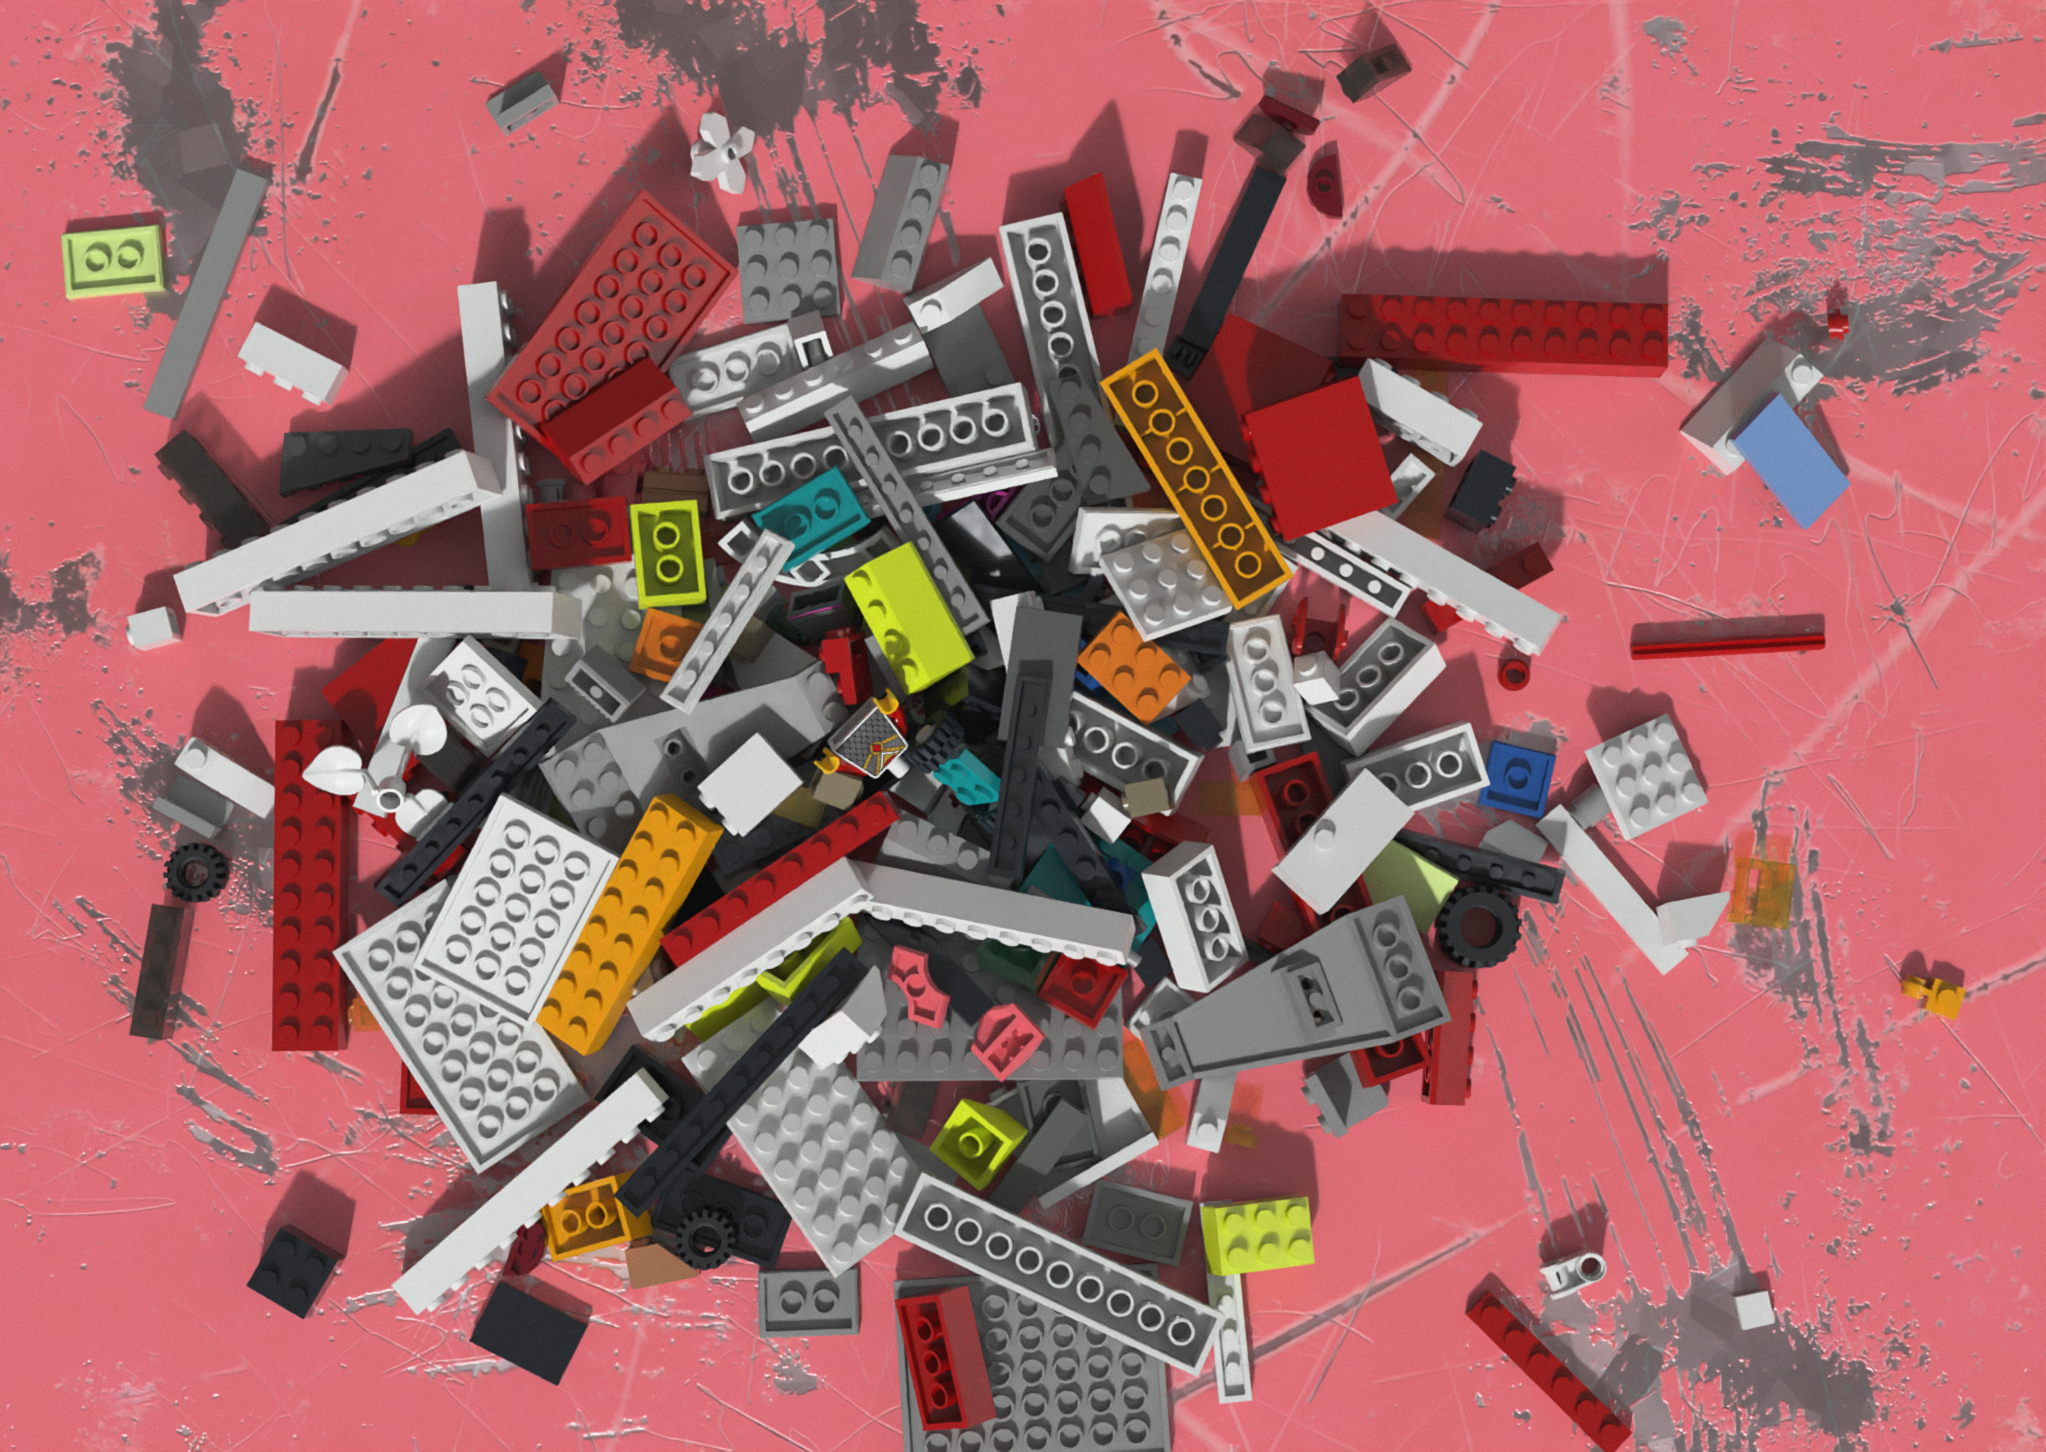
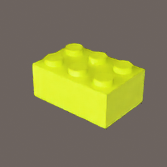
M697 500L630 505L629 513L639 610L648 609L649 607L664 608L705 604L706 588Z
M1288 1195L1201 1206L1207 1273L1226 1276L1315 1264L1308 1197Z

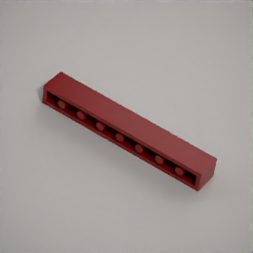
M886 789L880 790L659 939L660 943L676 967L682 966L904 816Z

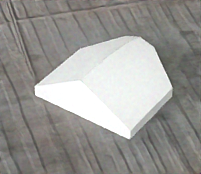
M1508 820L1487 831L1478 848L1539 863L1548 845V841L1514 821ZM1504 891L1505 893L1511 895L1514 898H1517L1519 896L1518 894Z

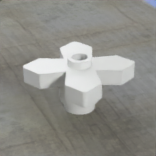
M704 112L699 129L702 138L695 141L691 147L690 153L693 161L691 175L703 181H713L717 177L720 189L731 194H742L746 174L738 158L752 151L755 133L743 126H733L729 130L725 117L715 112Z

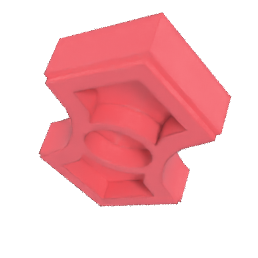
M900 944L895 945L887 978L897 983L905 993L908 1001V1019L938 1029L942 1028L951 996L941 991L931 979L928 969L929 954Z

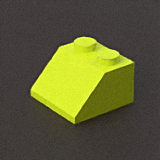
M963 1098L929 1150L980 1191L998 1177L1028 1130L1002 1109Z

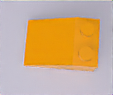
M636 1170L566 1189L564 1191L567 1195L555 1206L551 1207L547 1203L539 1210L543 1215L541 1220L546 1230L552 1262L654 1234L647 1209L637 1218L613 1196Z

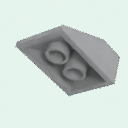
M979 303L953 320L922 335L949 399L1016 383Z

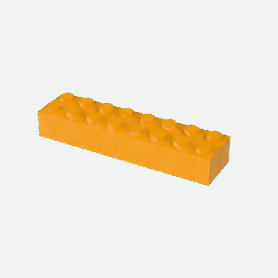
M1158 349L1151 350L1099 382L1236 610L1238 611L1293 578V573Z
M673 793L654 796L604 887L536 1019L538 1024L583 1056L603 1049L627 1006L626 1003L632 997L661 944L659 939L667 934L723 833V827Z

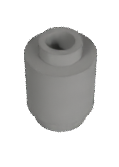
M1596 783L1590 785L1570 803L1571 807L1567 810L1583 830L1589 826L1593 828L1611 812L1601 787Z

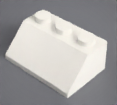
M875 965L869 968L862 978L798 1045L821 1068L824 1069L833 1062L840 1064L850 1052L855 1054L866 1041L870 1044L882 1032L883 1028L879 1025L887 1016L880 970Z

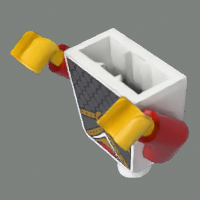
M889 688L885 689L887 696L882 700H877L876 697L871 696L827 740L835 754L825 747L822 752L826 754V757L822 761H814L825 774H831L835 771L857 777L869 775L876 779L886 769L896 778H901L907 773L911 763L901 755L908 747V743L905 740L908 733L904 709Z

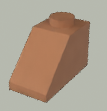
M652 1237L632 1240L633 1246L625 1250L632 1290L698 1277L701 1273L700 1268L694 1269L691 1268L689 1263L685 1264L681 1260L682 1256L663 1241L652 1242Z

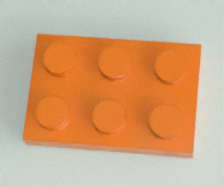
M1120 610L1106 622L1078 653L1077 663L1146 727L1191 680V677L1152 640L1144 642L1133 622Z

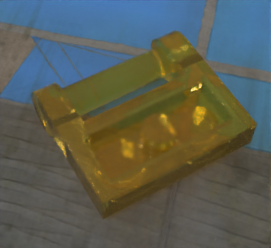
M1735 857L1734 867H1737L1732 911L1728 912L1727 922L1788 930L1796 865ZM1750 869L1759 870L1753 915L1745 914Z

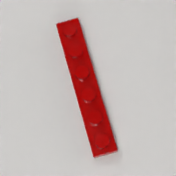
M1487 1290L1465 1313L1604 1452H1615L1632 1434L1490 1291Z

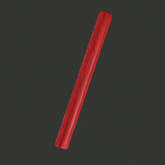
M1823 632L1646 641L1632 643L1630 645V655L1632 660L1812 651L1824 649L1826 641Z

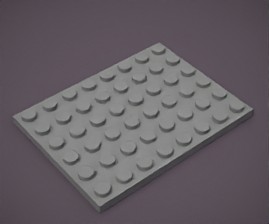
M1012 883L1008 891L1017 892L1019 887L1016 883ZM858 913L857 932L863 943L857 948V959L868 969L875 965L880 970L887 1016L879 1025L883 1028L879 1036L870 1044L866 1041L857 1051V1082L998 1080L971 1050L980 1021L970 1028L949 1006L943 1027L939 1029L908 1019V1001L905 993L897 983L887 978L894 949ZM922 924L921 928L995 1003V1006L1016 1003L1046 1035L1034 1054L1006 1080L1123 1079L1122 986L1096 1030L1093 1031L1037 998L1039 991L1063 952L1051 950L1048 953L1034 950L1028 945L1018 944L1017 946H1009L1001 943L998 939L986 937L984 940L970 937L964 932L944 933L937 930L934 926Z
M1157 1262L1123 1264L1159 1281ZM980 1274L893 1281L894 1302L898 1298L941 1288L968 1286L997 1416L970 1428L923 1431L895 1305L904 1452H1171L1164 1361Z

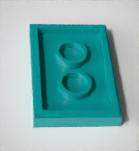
M838 465L833 466L751 515L761 532L767 528L793 542L795 548L783 565L786 573L872 523Z

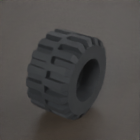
M1470 886L1454 891V894L1449 896L1439 912L1437 921L1434 922V928H1437V935L1435 937L1442 946L1440 949L1444 954L1449 955L1452 961L1465 967L1490 968L1496 966L1499 962H1504L1508 959L1507 956L1510 953H1514L1517 948L1515 944L1517 940L1521 939L1522 933H1519L1522 919H1518L1517 913L1519 910L1517 906H1513L1510 902L1512 899L1500 893V890L1496 888ZM1475 907L1488 910L1496 924L1492 940L1487 945L1480 947L1468 944L1460 932L1462 916L1467 910Z

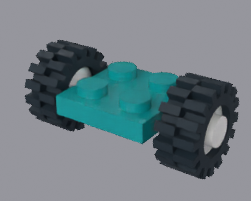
M935 711L931 717L927 716L924 719L923 724L919 723L916 727L917 730L909 735L911 739L906 741L908 747L903 752V756L922 773L929 774L933 771L934 778L950 786L956 792L957 798L963 803L978 805V812L975 813L976 820L993 835L1001 779L966 748L954 750L960 746L961 743L959 741L963 739L965 731L945 711Z

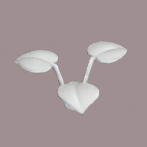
M427 703L410 705L398 712L392 719L389 729L390 739L393 743L406 747L396 775L385 777L379 786H377L370 772L365 768H361L362 758L359 753L344 745H333L322 750L303 771L302 777L312 785L327 792L338 795H351L362 790L364 786L363 776H365L372 788V795L377 796L376 802L378 807L385 812H396L395 819L398 826L409 835L418 837L449 804L443 794L432 788H424L415 796L412 793L405 794L406 785L402 780V776L411 749L420 755H430L438 752L443 747L447 737L446 724L438 708Z

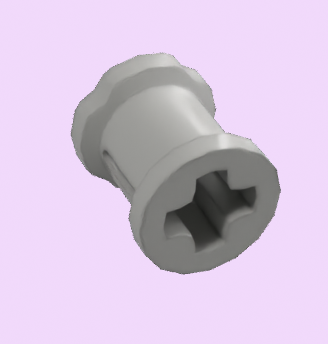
M547 479L536 482L537 488H540L541 503L564 500L563 486L566 485L564 479Z

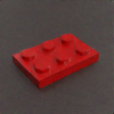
M625 496L525 504L532 572L632 563Z

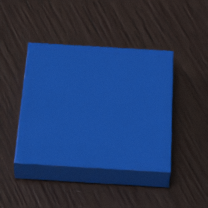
M1492 740L1485 766L1490 785L1480 788L1477 804L1542 819L1557 755Z

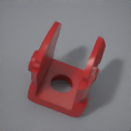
M1303 597L1298 605L1296 614L1292 616V626L1295 627L1292 643L1288 646L1292 662H1294L1295 657L1325 651L1336 665L1340 650H1346L1349 631L1344 630L1346 620L1345 605L1340 604L1335 622L1306 618L1308 597ZM1312 634L1319 635L1324 641V646L1319 650L1310 649L1306 644V638Z

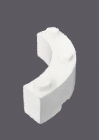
M746 516L718 544L730 556L743 564L762 532ZM883 525L868 537L853 544L826 549L787 573L782 567L775 580L806 587H817L843 580L867 562L903 544L886 525Z

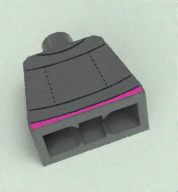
M844 579L791 593L787 613L788 621L817 647L822 646L821 640L826 639L825 632L833 631L835 628L854 626L855 632L861 631L864 617Z

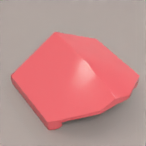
M1016 1003L993 1006L980 1020L971 1050L998 1080L1003 1082L1034 1054L1046 1035Z

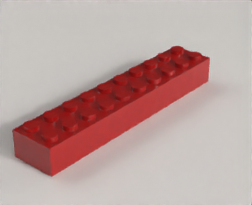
M1342 293L1338 303L1337 368H1362L1368 358L1373 361L1375 358H1378L1397 370L1660 378L1668 368V304Z
M275 720L272 1051L347 1050L348 976L332 952L348 942L349 805L347 802L349 797L322 790L302 777L303 771L325 748L333 745L350 747V729L343 720Z
M1316 751L1257 771L1248 777L1279 861L1331 803L1334 797ZM1362 874L1331 909L1321 915L1288 887L1307 937L1340 917L1373 905ZM1421 1032L1390 1044L1349 1051L1363 1089L1374 1087L1433 1065Z

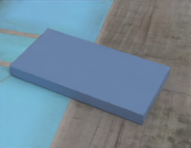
M1773 392L1729 437L1732 444L1802 529L1807 530L1851 484L1780 393Z

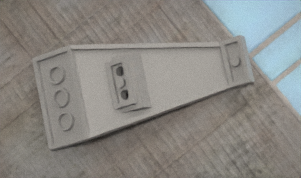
M815 660L789 677L700 700L690 716L674 707L593 729L542 760L538 765L575 831L622 855L654 796L673 793L701 813L709 810L698 797L702 792L697 786L757 732H761L775 749L788 760L845 723L851 716L842 698L838 695L829 674H826V668L822 660ZM671 742L675 744L673 754L668 752V745ZM686 771H689L691 779L686 783L683 776Z
M1403 894L1340 917L1173 1016L1138 1030L1162 1092L1192 1080L1390 1044L1449 1022L1452 1018ZM1302 979H1306L1309 982L1308 990L1302 987ZM1315 1010L1321 1014L1320 1022L1314 1019L1313 1013Z

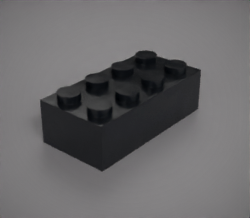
M815 758L794 768L805 782L744 837L739 833L734 836L721 822L725 817L717 808L712 811L709 809L702 813L724 828L711 853L725 881L805 842L844 815L840 808L812 798L808 786L817 768V765L814 763Z
M635 1043L632 1044L594 1097V1100L601 1104L644 1067L669 1096L661 1104L665 1110L651 1123L645 1118L637 1125L641 1130V1134L659 1146L706 1094L701 1088L643 1046ZM727 1124L687 1165V1167L701 1177L708 1171L733 1136Z

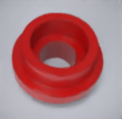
M1838 308L1833 313H1827L1830 339L1838 338V341H1844L1843 334L1850 333L1848 314L1841 315L1840 308Z
M1509 659L1500 665L1497 678L1504 689L1519 691L1529 683L1530 669L1520 659ZM1510 669L1518 672L1519 678L1517 681H1511L1508 678Z

